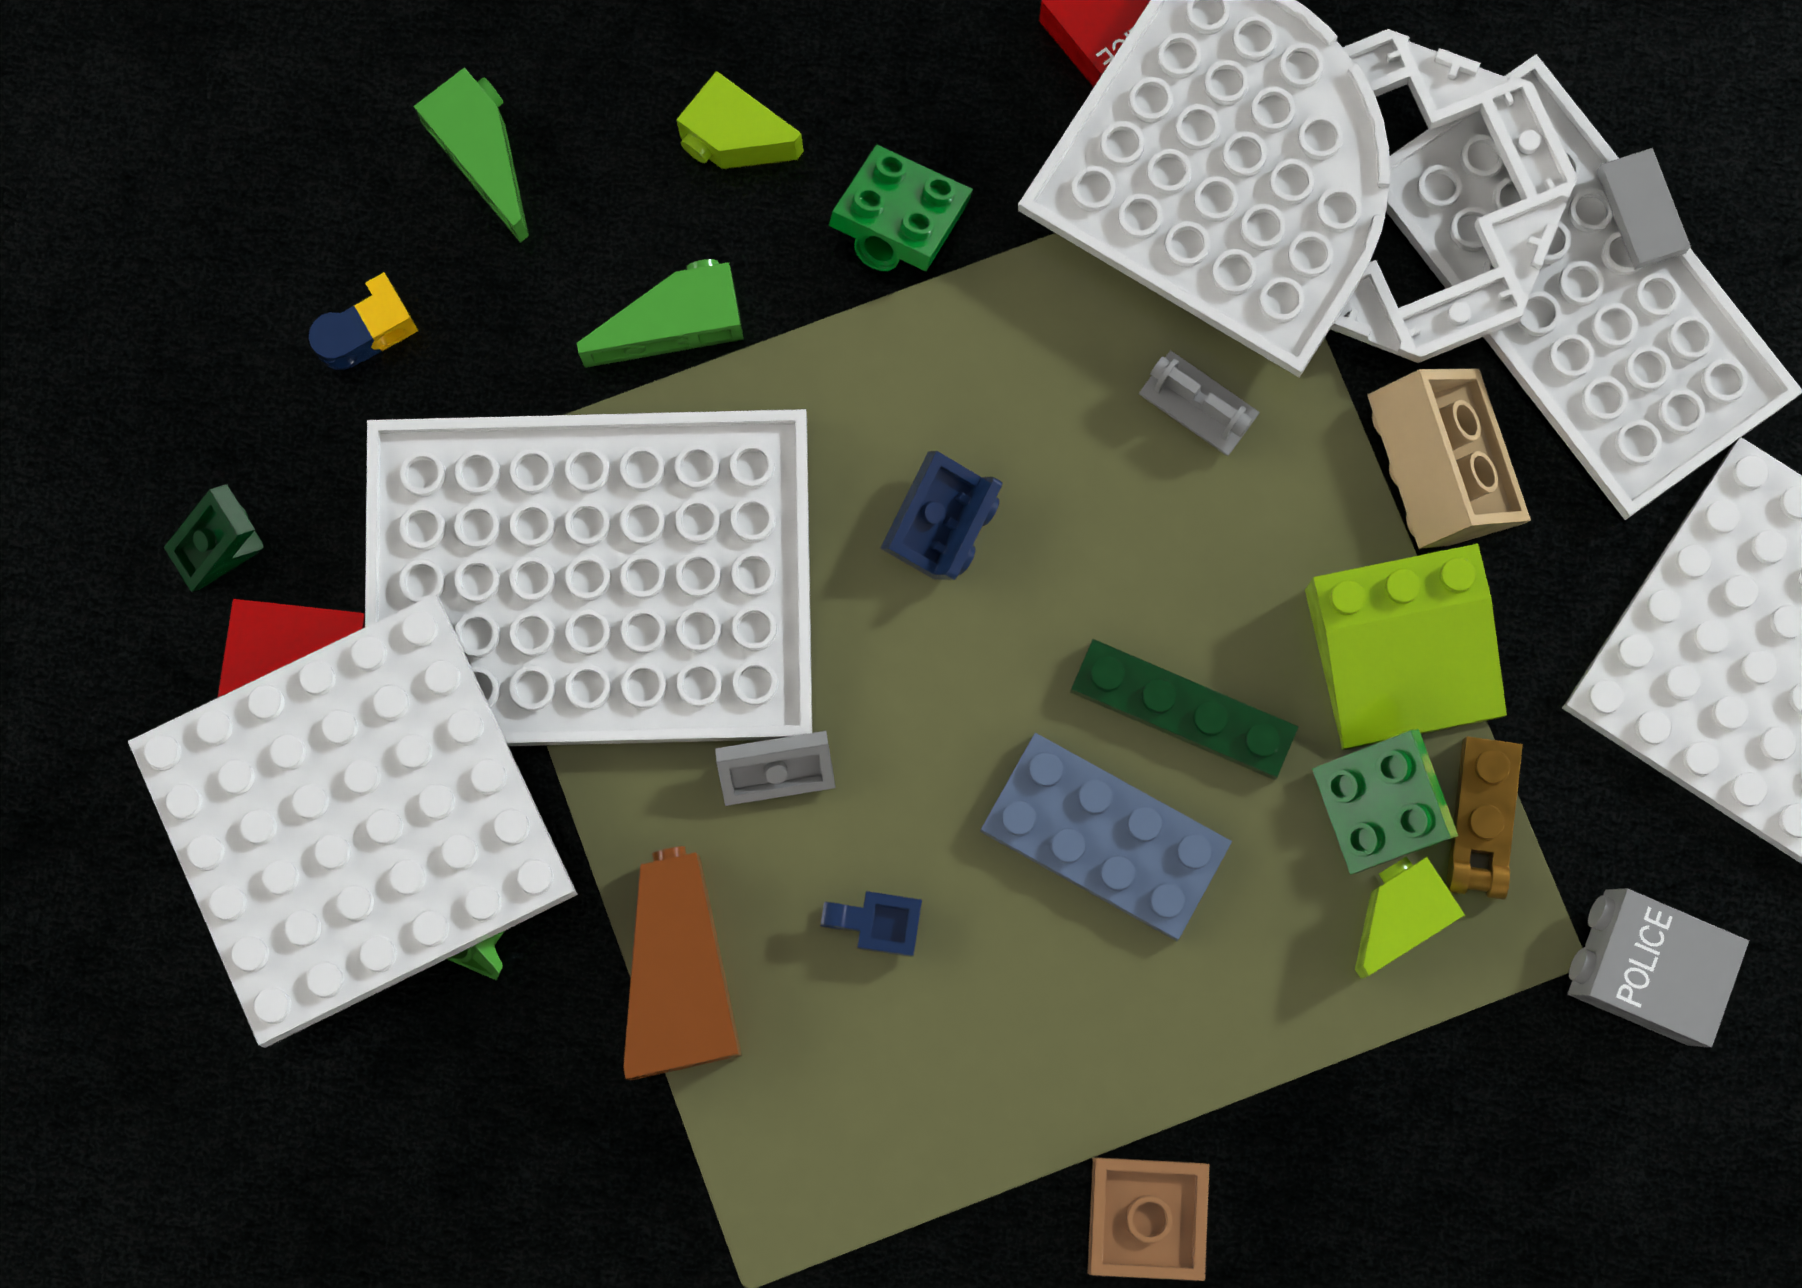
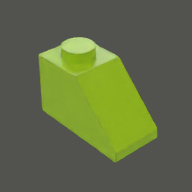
M717 71L677 118L680 136L683 139L681 141L682 147L699 162L705 164L710 159L722 169L797 160L804 152L802 135L798 130Z
M1406 856L1378 874L1384 884L1370 893L1355 971L1361 979L1375 973L1465 915L1427 857L1412 865Z

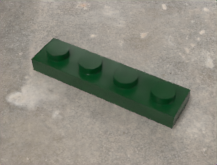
M1095 639L1091 641L1070 690V693L1273 780H1276L1299 727Z

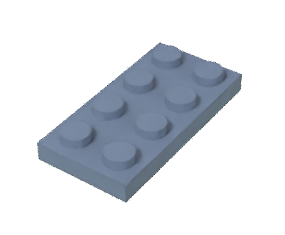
M1034 733L980 831L1175 941H1178L1232 843L1231 840L1037 733Z

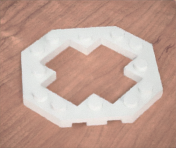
M1389 29L1343 47L1354 64L1358 63L1362 68L1375 97L1408 84L1429 131L1480 111L1521 201L1477 218L1474 224L1493 265V270L1398 308L1377 261L1374 260L1369 263L1356 289L1330 329L1420 363L1519 322L1578 178L1533 83L1511 74L1507 78L1479 67L1481 63L1441 48L1436 52L1409 42L1408 36Z

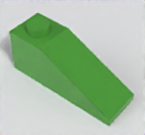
M464 67L417 103L414 108L423 126L521 243L529 235L506 126L498 109L504 102L485 77L476 82Z
M705 259L690 263L687 266V270L674 272L577 342L578 353L584 367L743 340L729 262L719 264L717 260Z

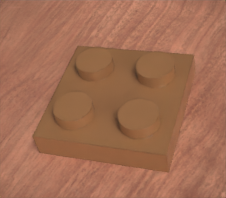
M1093 1157L1088 1274L1205 1281L1209 1164Z

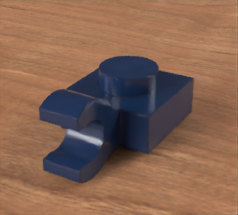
M866 891L863 908L824 902L820 927L859 932L857 949L913 957L922 900Z

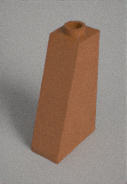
M685 846L671 847L653 852L654 862L640 864L623 1067L625 1078L631 1081L742 1056L701 858L696 852L687 854Z

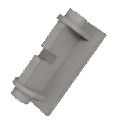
M1171 350L1165 358L1163 356L1160 358L1150 373L1151 377L1139 392L1140 396L1226 456L1230 455L1260 413Z

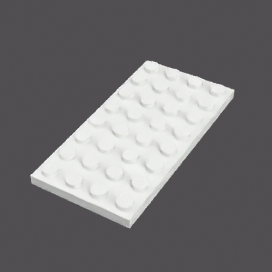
M1536 54L1504 77L1509 78L1511 74L1533 83L1578 178L1520 321L1483 337L1624 520H1626L1733 444L1740 437L1802 394V389L1691 249L1686 254L1634 270L1597 174L1601 164L1619 158ZM1477 111L1433 130H1426L1389 156L1390 185L1388 187L1386 212L1446 289L1494 269L1474 224L1477 218L1521 201L1480 111Z

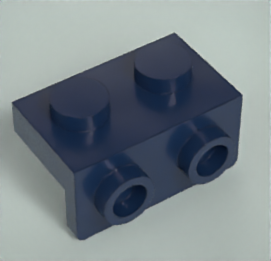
M928 451L880 549L932 579L955 580L958 575L967 570L974 558L976 549L973 544L982 526L987 525L998 509L999 498L997 495L1003 483L995 477H980L938 451Z

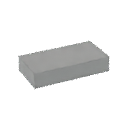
M1653 148L1601 164L1597 174L1634 270L1686 254L1691 245Z

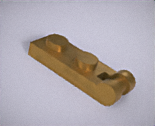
M1469 736L1463 739L1453 821L1458 837L1451 839L1447 874V888L1450 892L1466 894L1467 889L1485 891L1488 898L1506 899L1510 883L1509 864L1523 744ZM1471 852L1488 854V869L1471 867Z

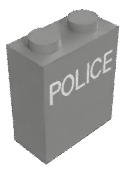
M1630 889L1605 890L1604 894L1594 902L1590 910L1588 925L1592 928L1585 947L1577 952L1571 963L1569 978L1572 980L1567 995L1687 1046L1712 1047L1749 940Z

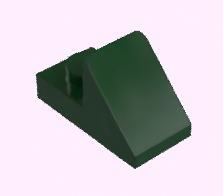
M228 485L209 489L165 545L164 549L190 591L194 592L202 589L259 553L263 548V543L255 532V528L248 519L244 508L238 503Z

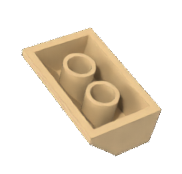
M1419 369L1367 395L1373 411L1372 421L1374 427L1381 435L1390 461L1389 472L1391 478L1399 488L1407 512L1406 522L1408 529L1415 537L1419 549L1450 546L1531 521L1479 369Z

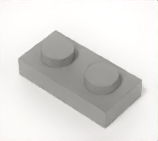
M826 731L715 748L725 806L836 788Z

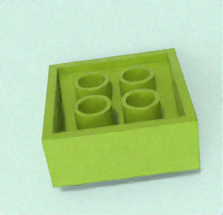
M1478 544L1312 578L1305 589L1342 750L1379 743L1410 730L1419 729L1420 733L1424 734L1507 716L1492 600Z

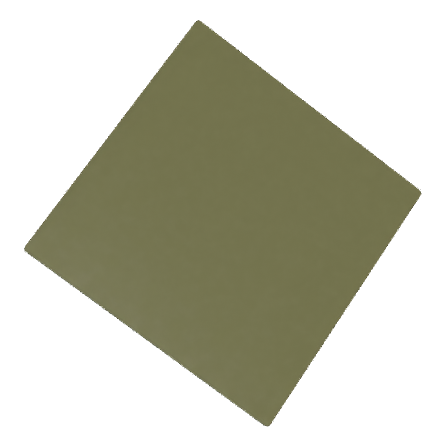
M1054 233L565 414L596 415L806 409L812 733L827 732L836 788L725 806L715 748L765 740L546 745L630 978L640 864L654 862L653 852L678 846H685L687 854L696 852L701 858L742 1056L665 1074L740 1282L744 1287L757 1288L1565 975L1569 973L1575 955L1582 949L1517 794L1509 864L1510 883L1506 899L1488 898L1485 891L1467 889L1466 894L1450 892L1465 915L1370 976L1361 979L1355 971L1370 893L1384 884L1378 874L1406 856L1412 865L1427 857L1447 886L1451 839L1350 875L1312 768L1374 744L1342 750L1305 589L1312 578L1316 576L1417 556L1326 338H1324L1299 378ZM1170 350L1260 412L1229 456L1223 454L1139 395V392L1151 377L1150 373L1162 356L1165 358ZM928 451H938L980 477H995L1003 483L997 495L999 498L998 509L987 525L982 526L973 544L976 549L974 558L967 570L958 575L955 580L932 579L880 549ZM1092 639L1299 726L1277 779L1268 778L1070 693ZM1487 721L1421 734L1453 821L1463 739L1469 736L1495 740ZM1034 733L1043 736L1232 841L1178 941L1171 939L980 832ZM1471 852V867L1488 869L1489 855ZM866 891L922 900L914 956L908 957L857 949L859 932L820 927L824 902L863 908Z

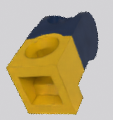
M384 272L366 282L372 296L342 313L329 312L321 315L313 322L309 330L310 345L326 366L336 370L351 368L418 332L417 327Z

